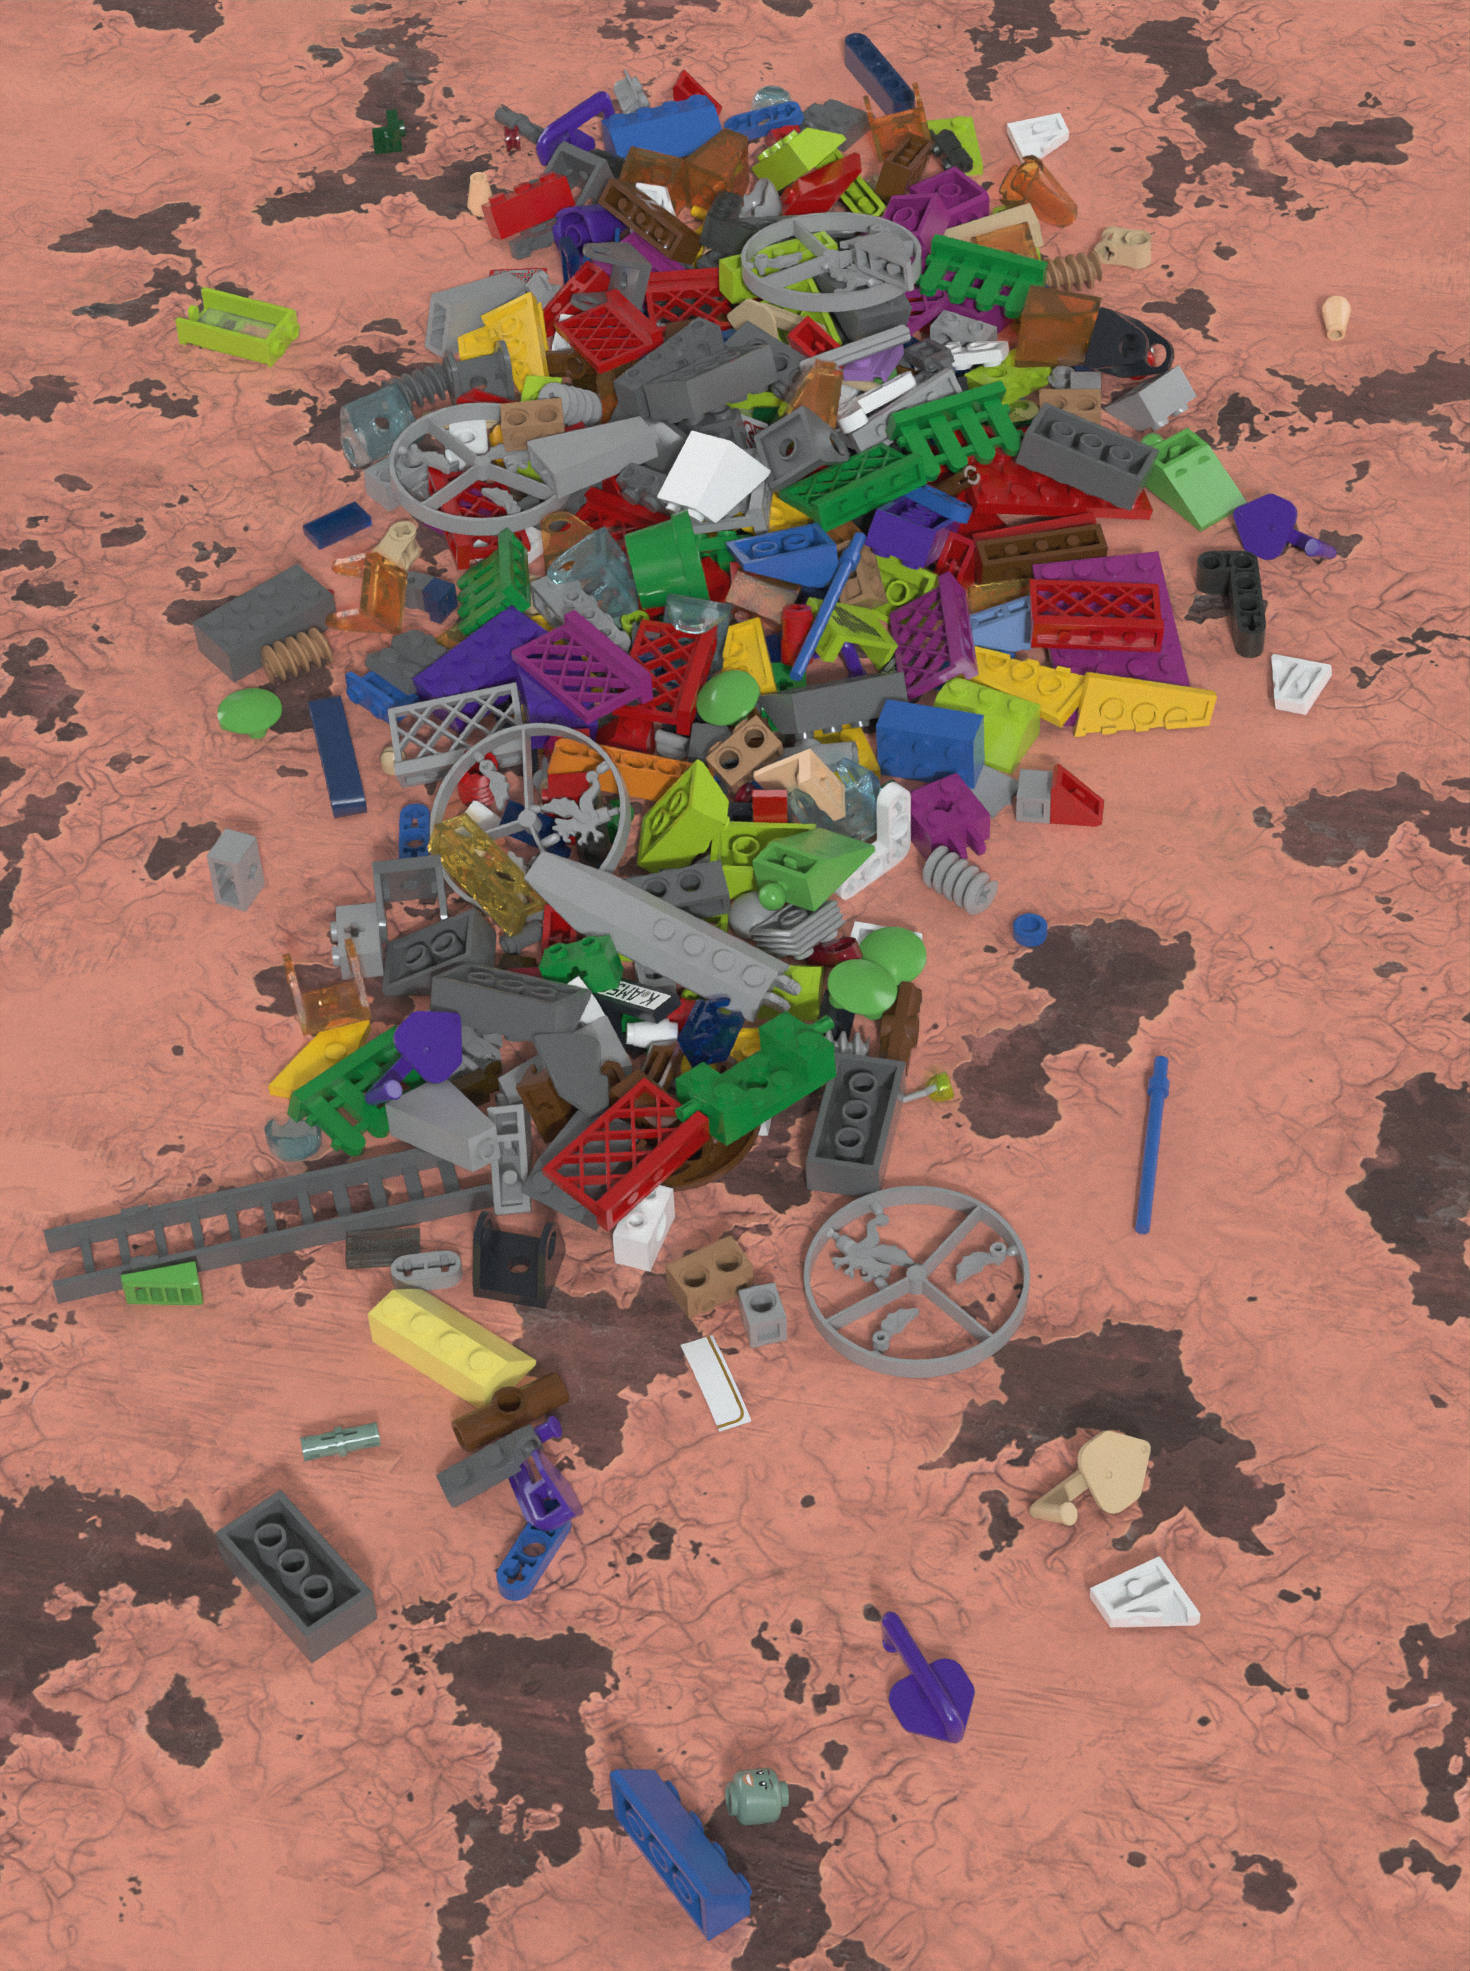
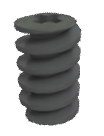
M438 362L434 364L433 368L425 366L422 372L418 369L412 371L411 376L408 373H404L400 379L392 377L389 383L385 380L381 382L384 399L398 416L402 414V405L411 412L413 411L412 402L414 401L419 408L424 407L423 398H426L431 405L434 404L435 394L438 395L441 401H444L446 399L445 391L448 388L446 374Z

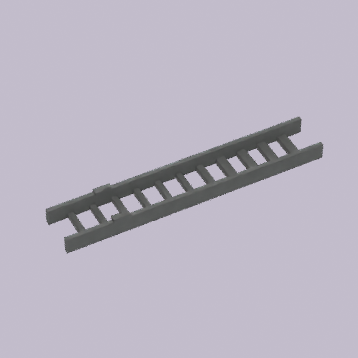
M415 1148L152 1207L144 1204L121 1209L120 1214L44 1230V1236L49 1253L81 1246L86 1274L52 1281L57 1302L60 1304L122 1290L121 1275L192 1261L196 1262L197 1271L203 1272L494 1207L491 1184L460 1190L453 1163L420 1148ZM438 1167L445 1194L424 1198L418 1171ZM403 1175L410 1202L389 1206L382 1179ZM367 1183L374 1210L353 1214L346 1187ZM332 1191L338 1218L314 1222L309 1196ZM297 1198L304 1225L278 1231L272 1204ZM262 1206L268 1233L241 1239L236 1212ZM226 1214L232 1241L205 1247L199 1220ZM190 1222L196 1249L168 1255L163 1228ZM154 1230L158 1254L146 1257L141 1255L131 1258L127 1236ZM117 1238L122 1266L95 1271L90 1244Z

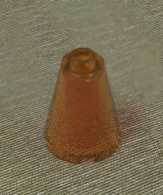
M1033 154L1021 158L1025 162L1019 167L1014 164L1001 183L999 193L1003 195V199H999L1000 202L1010 209L1031 203L1038 220L1059 228L1070 226L1077 218V204L1040 158Z

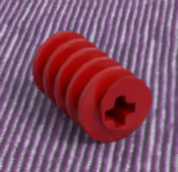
M491 752L487 753L484 756V760L492 761L498 772V762ZM478 762L464 774L457 784L458 796L467 807L474 800L480 802L485 807H489L495 802L494 795L489 788L490 779L479 770L480 763Z

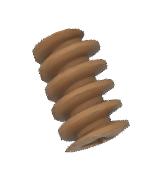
M1095 251L1088 252L1087 256L1084 253H1078L1076 258L1070 254L1065 257V260L1060 256L1056 257L1053 262L1049 258L1043 260L1048 262L1046 284L1049 288L1053 287L1056 295L1060 294L1062 285H1064L1067 293H1070L1073 283H1075L1078 291H1082L1083 282L1086 281L1088 287L1093 289L1094 281L1097 279L1101 282L1102 280L1101 264Z
M314 627L308 629L307 635L304 632L297 633L296 640L289 636L285 638L284 644L276 641L273 643L272 649L265 645L260 650L262 666L273 685L275 683V675H278L282 682L287 681L286 671L288 670L294 678L298 677V666H301L306 673L310 672L309 662H313L318 669L321 668L322 657L329 664L333 663L332 651L326 637Z

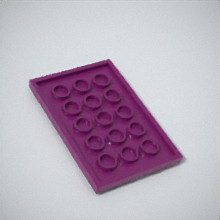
M1158 551L1032 565L1031 573L1033 579L1159 584L1161 618L1164 619L1165 627L1161 652L1048 648L1053 669H1056L1057 666L1070 668L1071 673L1083 676L1086 672L1190 687ZM1037 591L1046 600L1054 595L1049 591ZM1078 592L1070 594L1078 601L1086 597L1083 593ZM1114 594L1102 595L1111 602L1119 598ZM1136 595L1135 598L1146 603L1151 599V595ZM1062 600L1055 604L1062 611L1071 607ZM1092 602L1087 606L1096 613L1103 609L1096 602ZM1128 603L1119 607L1128 614L1135 610ZM1045 611V612H1043V613L1040 614V615H1052V614L1049 613L1048 611ZM1077 612V613L1074 614L1073 616H1084V615L1081 614L1080 612ZM1110 613V614H1108L1107 616H1105V617H1111V618H1118V617H1116L1115 615H1113L1112 613ZM1144 614L1138 617V619H1150ZM1078 708L1064 723V727L1074 726Z

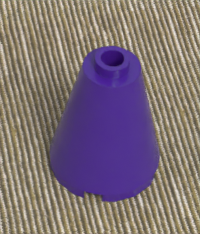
M600 204L569 206L559 211L555 216L558 218L556 224L553 225L552 232L560 253L563 256L568 255L572 258V247V249H576V252L578 250L577 255H579V261L578 259L576 260V256L574 260L577 263L579 262V264H583L584 254L582 251L585 244L612 242L614 240L615 228H620L621 234L628 226Z

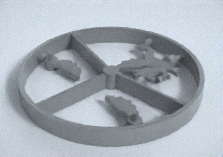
M825 212L801 215L769 225L754 234L746 242L741 253L742 277L746 286L755 295L782 307L811 312L857 310L887 302L900 296L907 290L888 282L883 283L881 279L858 270L854 241L884 230L900 236L909 257L914 256L915 258L911 265L914 284L921 273V246L918 239L908 229L881 217L850 212ZM847 230L869 234L840 242V248H850L851 250L837 251L826 248L810 232ZM795 236L817 258L798 264V261L802 259L801 252L778 256L773 259H768L766 254L757 253L776 241ZM754 256H755V265H754L753 262L750 261ZM755 267L759 269L760 275H764L765 268L767 267L779 269L788 267L785 270L763 278H759L751 271ZM824 272L830 273V276L836 278L837 281L847 282V288L835 289L834 293H808L784 288ZM867 285L869 287L867 289L854 291L856 287Z
M467 403L431 412L409 425L398 436L390 452V484L397 501L418 520L452 533L489 536L498 535L507 527L512 532L520 531L534 526L555 514L571 495L569 494L558 499L547 485L516 473L518 467L520 469L528 468L527 463L530 460L528 450L505 452L504 444L499 443L496 447H490V451L484 456H477L442 427L472 420L501 421L499 403ZM426 433H430L471 468L421 503L402 487L397 479L395 468L400 456L408 453V462L411 465H418L423 461L430 467L450 474V460L444 458L443 454H437V452L421 453V450L417 448V444H412L411 449H407L416 439ZM503 458V462L508 468L504 469L491 464V460ZM491 479L544 500L543 503L521 512L517 502L513 501V495L508 494V491L500 490L497 487L493 489L482 488V494L491 499L496 505L503 506L506 509L507 516L471 518L451 515L437 510L477 480L485 481Z
M529 723L509 727L484 738L471 747L452 766L437 792L431 812L430 842L433 855L441 854L443 875L446 882L466 903L478 911L494 918L514 922L544 920V906L519 910V907L524 906L527 902V897L522 890L527 885L524 877L529 871V867L525 865L523 857H517L515 853L508 852L510 877L514 882L509 895L513 905L507 910L485 905L465 894L452 879L446 867L444 856L522 830L533 835L540 852L542 850L546 851V848L559 842L560 836L563 837V841L566 843H571V840L568 839L569 835L576 836V833L579 832L582 833V837L577 841L580 846L582 843L588 844L587 837L589 833H593L594 841L598 843L599 838H604V834L597 831L596 827L612 821L611 816L620 814L619 827L613 846L599 870L612 874L623 856L630 833L631 804L625 781L614 762L597 743L586 735L565 726L548 723ZM550 735L572 739L591 748L605 760L597 766L596 772L589 771L586 774L587 781L593 785L583 793L579 806L574 800L569 801L566 797L560 800L553 798L550 803L544 804L541 807L540 805H534L531 736ZM522 738L525 810L519 814L518 820L441 845L442 821L450 796L464 774L476 762L480 763L479 770L490 779L489 788L494 795L497 809L499 811L503 810L505 801L510 798L508 793L510 784L506 782L507 778L497 772V768L492 761L484 760V756L503 744ZM611 769L619 790L620 807L619 809L616 807L609 810L606 806L595 810L593 800L600 792L601 787L598 781V774H604ZM542 811L565 818L555 819L557 825L553 826L552 829L559 832V834L553 833L541 840L538 832L541 830L542 822L536 814Z
M931 1186L894 1187L873 1192L850 1202L822 1225L813 1238L805 1259V1301L810 1318L817 1331L833 1349L845 1358L869 1370L886 1375L907 1378H930L956 1373L975 1366L995 1354L1014 1335L1026 1313L1029 1300V1262L1024 1246L1015 1230L1001 1215L986 1204L963 1193ZM904 1204H927L947 1207L968 1214L966 1219L924 1264H914L912 1258L907 1256V1251L898 1249L896 1245H879V1233L876 1227L878 1225L883 1227L889 1223L888 1216L883 1214V1208ZM873 1212L877 1215L875 1219L870 1220L866 1225L867 1237L858 1244L848 1235L840 1236L837 1233L845 1225L867 1213ZM980 1221L1000 1235L1009 1247L1006 1248L1002 1242H995L990 1246V1253L972 1252L970 1256H963V1261L956 1266V1284H961L970 1276L981 1272L985 1265L994 1263L996 1266L1001 1265L1006 1259V1254L1011 1257L1016 1256L1023 1277V1290L1016 1309L1006 1323L994 1334L984 1328L927 1280L928 1276ZM832 1238L836 1241V1248L846 1255L844 1258H832L835 1270H838L844 1264H848L849 1267L845 1269L844 1275H849L850 1279H853V1271L861 1269L862 1274L868 1275L863 1276L862 1280L871 1282L874 1279V1283L880 1291L825 1319L815 1303L810 1280L819 1253ZM890 1265L907 1267L904 1279L892 1285L885 1281L884 1278H888V1272L891 1271ZM907 1293L912 1295L923 1294L981 1343L963 1352L933 1359H900L882 1355L888 1350L890 1339L893 1335L901 1333L906 1325L919 1315L918 1308L908 1310L900 1308L895 1313H888L887 1319L882 1320L881 1331L873 1334V1348L875 1349L873 1351L854 1344L838 1333L837 1330Z

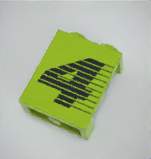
M809 597L805 605L812 607L813 624L824 600ZM837 602L815 651L823 661L833 663L844 642L855 643L862 648L878 671H884L898 645L870 608Z

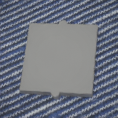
M983 765L975 789H969L990 813V818L994 819L1006 805L1012 804V799L1018 791L1019 781Z

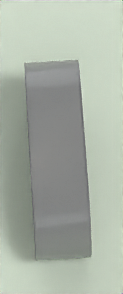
M445 1250L400 1256L391 1265L392 1282L396 1289H423L427 1291L450 1288L458 1284L463 1275L460 1257L452 1251ZM449 1266V1271L442 1272V1267ZM405 1271H412V1276L404 1277Z

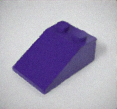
M566 655L552 656L548 660H565ZM572 655L571 661H582V657ZM516 663L525 724L548 723L571 729H589L590 739L595 742L598 728L597 720L586 724ZM545 670L546 675H561L562 670ZM568 670L567 676L584 677L585 671ZM564 686L565 691L580 692L581 686ZM587 687L586 692H592L591 687ZM583 702L582 705L587 710L595 707L594 702ZM531 736V749L543 748V744L551 736Z

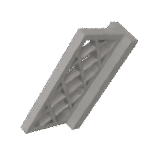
M945 368L939 373H929L923 370L914 376L917 383L914 389L867 413L866 416L869 421L865 425L846 434L838 426L834 430L841 436L846 446L855 449L857 454L881 442L890 445L897 440L890 441L885 432L892 413L963 392L953 370Z
M757 447L743 449L762 464ZM767 478L717 523L710 521L698 523L691 520L694 535L754 526L756 535L768 533L773 491L770 490ZM739 512L746 514V516L733 517Z
M511 683L388 709L395 756V775L402 789L442 781L452 766L463 755L464 751L473 747L464 741L474 728L488 737L500 731L506 722L513 726L524 724L517 684ZM511 694L512 704L505 713L492 706L499 696ZM476 702L482 706L473 719L460 713L466 703ZM443 708L450 714L438 726L428 718L434 710ZM488 710L500 717L491 731L478 724ZM513 713L515 714V719L511 718ZM412 715L418 720L407 733L398 727L397 717ZM456 717L468 724L459 738L446 731ZM423 724L436 730L427 744L414 737ZM399 735H401L402 737H404L401 742H400V736H399ZM442 735L455 742L448 752L439 753L432 749ZM522 738L503 744L490 751L498 762V769L523 764ZM409 742L422 748L416 758L403 761L402 752Z

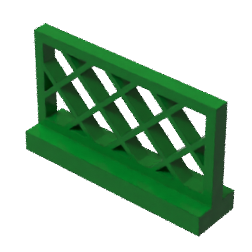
M881 442L849 457V460L843 464L830 466L778 492L780 500L812 518L825 532H828L927 484L921 455L914 452L905 456Z

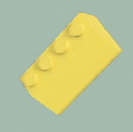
M393 1289L368 1313L371 1336L374 1343L476 1408L492 1402L493 1395L500 1388L507 1386L515 1387L536 1365L535 1359L423 1289Z

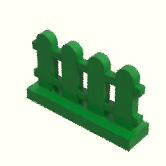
M935 234L931 242V255L928 254L926 258V265L929 266L924 275L920 274L916 284H919L920 294H924L926 297L934 296L938 289L948 292L947 297L950 303L960 304L964 302L966 297L976 299L975 306L980 311H989L996 304L1004 307V315L1006 317L1016 319L1021 316L1022 312L1029 313L1031 302H1028L1032 292L1037 294L1043 292L1046 286L1048 262ZM948 271L956 272L952 282L943 280ZM976 278L985 280L980 289L972 287ZM1004 285L1013 287L1009 296L1000 295Z
M1001 380L892 413L885 430L890 441L897 439L896 442L899 448L905 446L909 455L916 452L922 456L927 482L937 480L940 473V465L947 464L948 468L954 473L963 470L968 464L967 457L972 455L975 456L979 463L984 465L990 464L995 456V448L1002 447L1007 455L1016 456L1019 454L1025 435L1022 429H1015L1008 414L1011 408L1008 403L1002 405L1006 388ZM988 421L996 437L989 439L981 422ZM960 429L969 446L961 447L953 431ZM933 438L941 453L940 455H933L926 442L927 439Z
M508 527L498 533V548L475 567L473 565L456 583L461 590L457 600L462 605L457 611V614L462 619L458 625V630L464 636L477 631L496 615L507 610V607L512 604L521 613L531 607L528 551Z
M394 1025L292 1092L287 1115L296 1123L306 1117L305 1122L311 1128L317 1125L332 1139L330 1146L336 1152L342 1149L350 1156H358L363 1153L366 1140L362 1134L368 1131L376 1138L387 1137L390 1133L385 1107L387 1102H384V1106L380 1109L376 1105H368L365 1102V1095L363 1093L369 1090L402 1056L395 1048L393 1042L394 1032L398 1025ZM414 1068L403 1079L410 1089L407 1091L402 1089V1095L427 1083ZM343 1107L359 1123L352 1126L337 1110Z

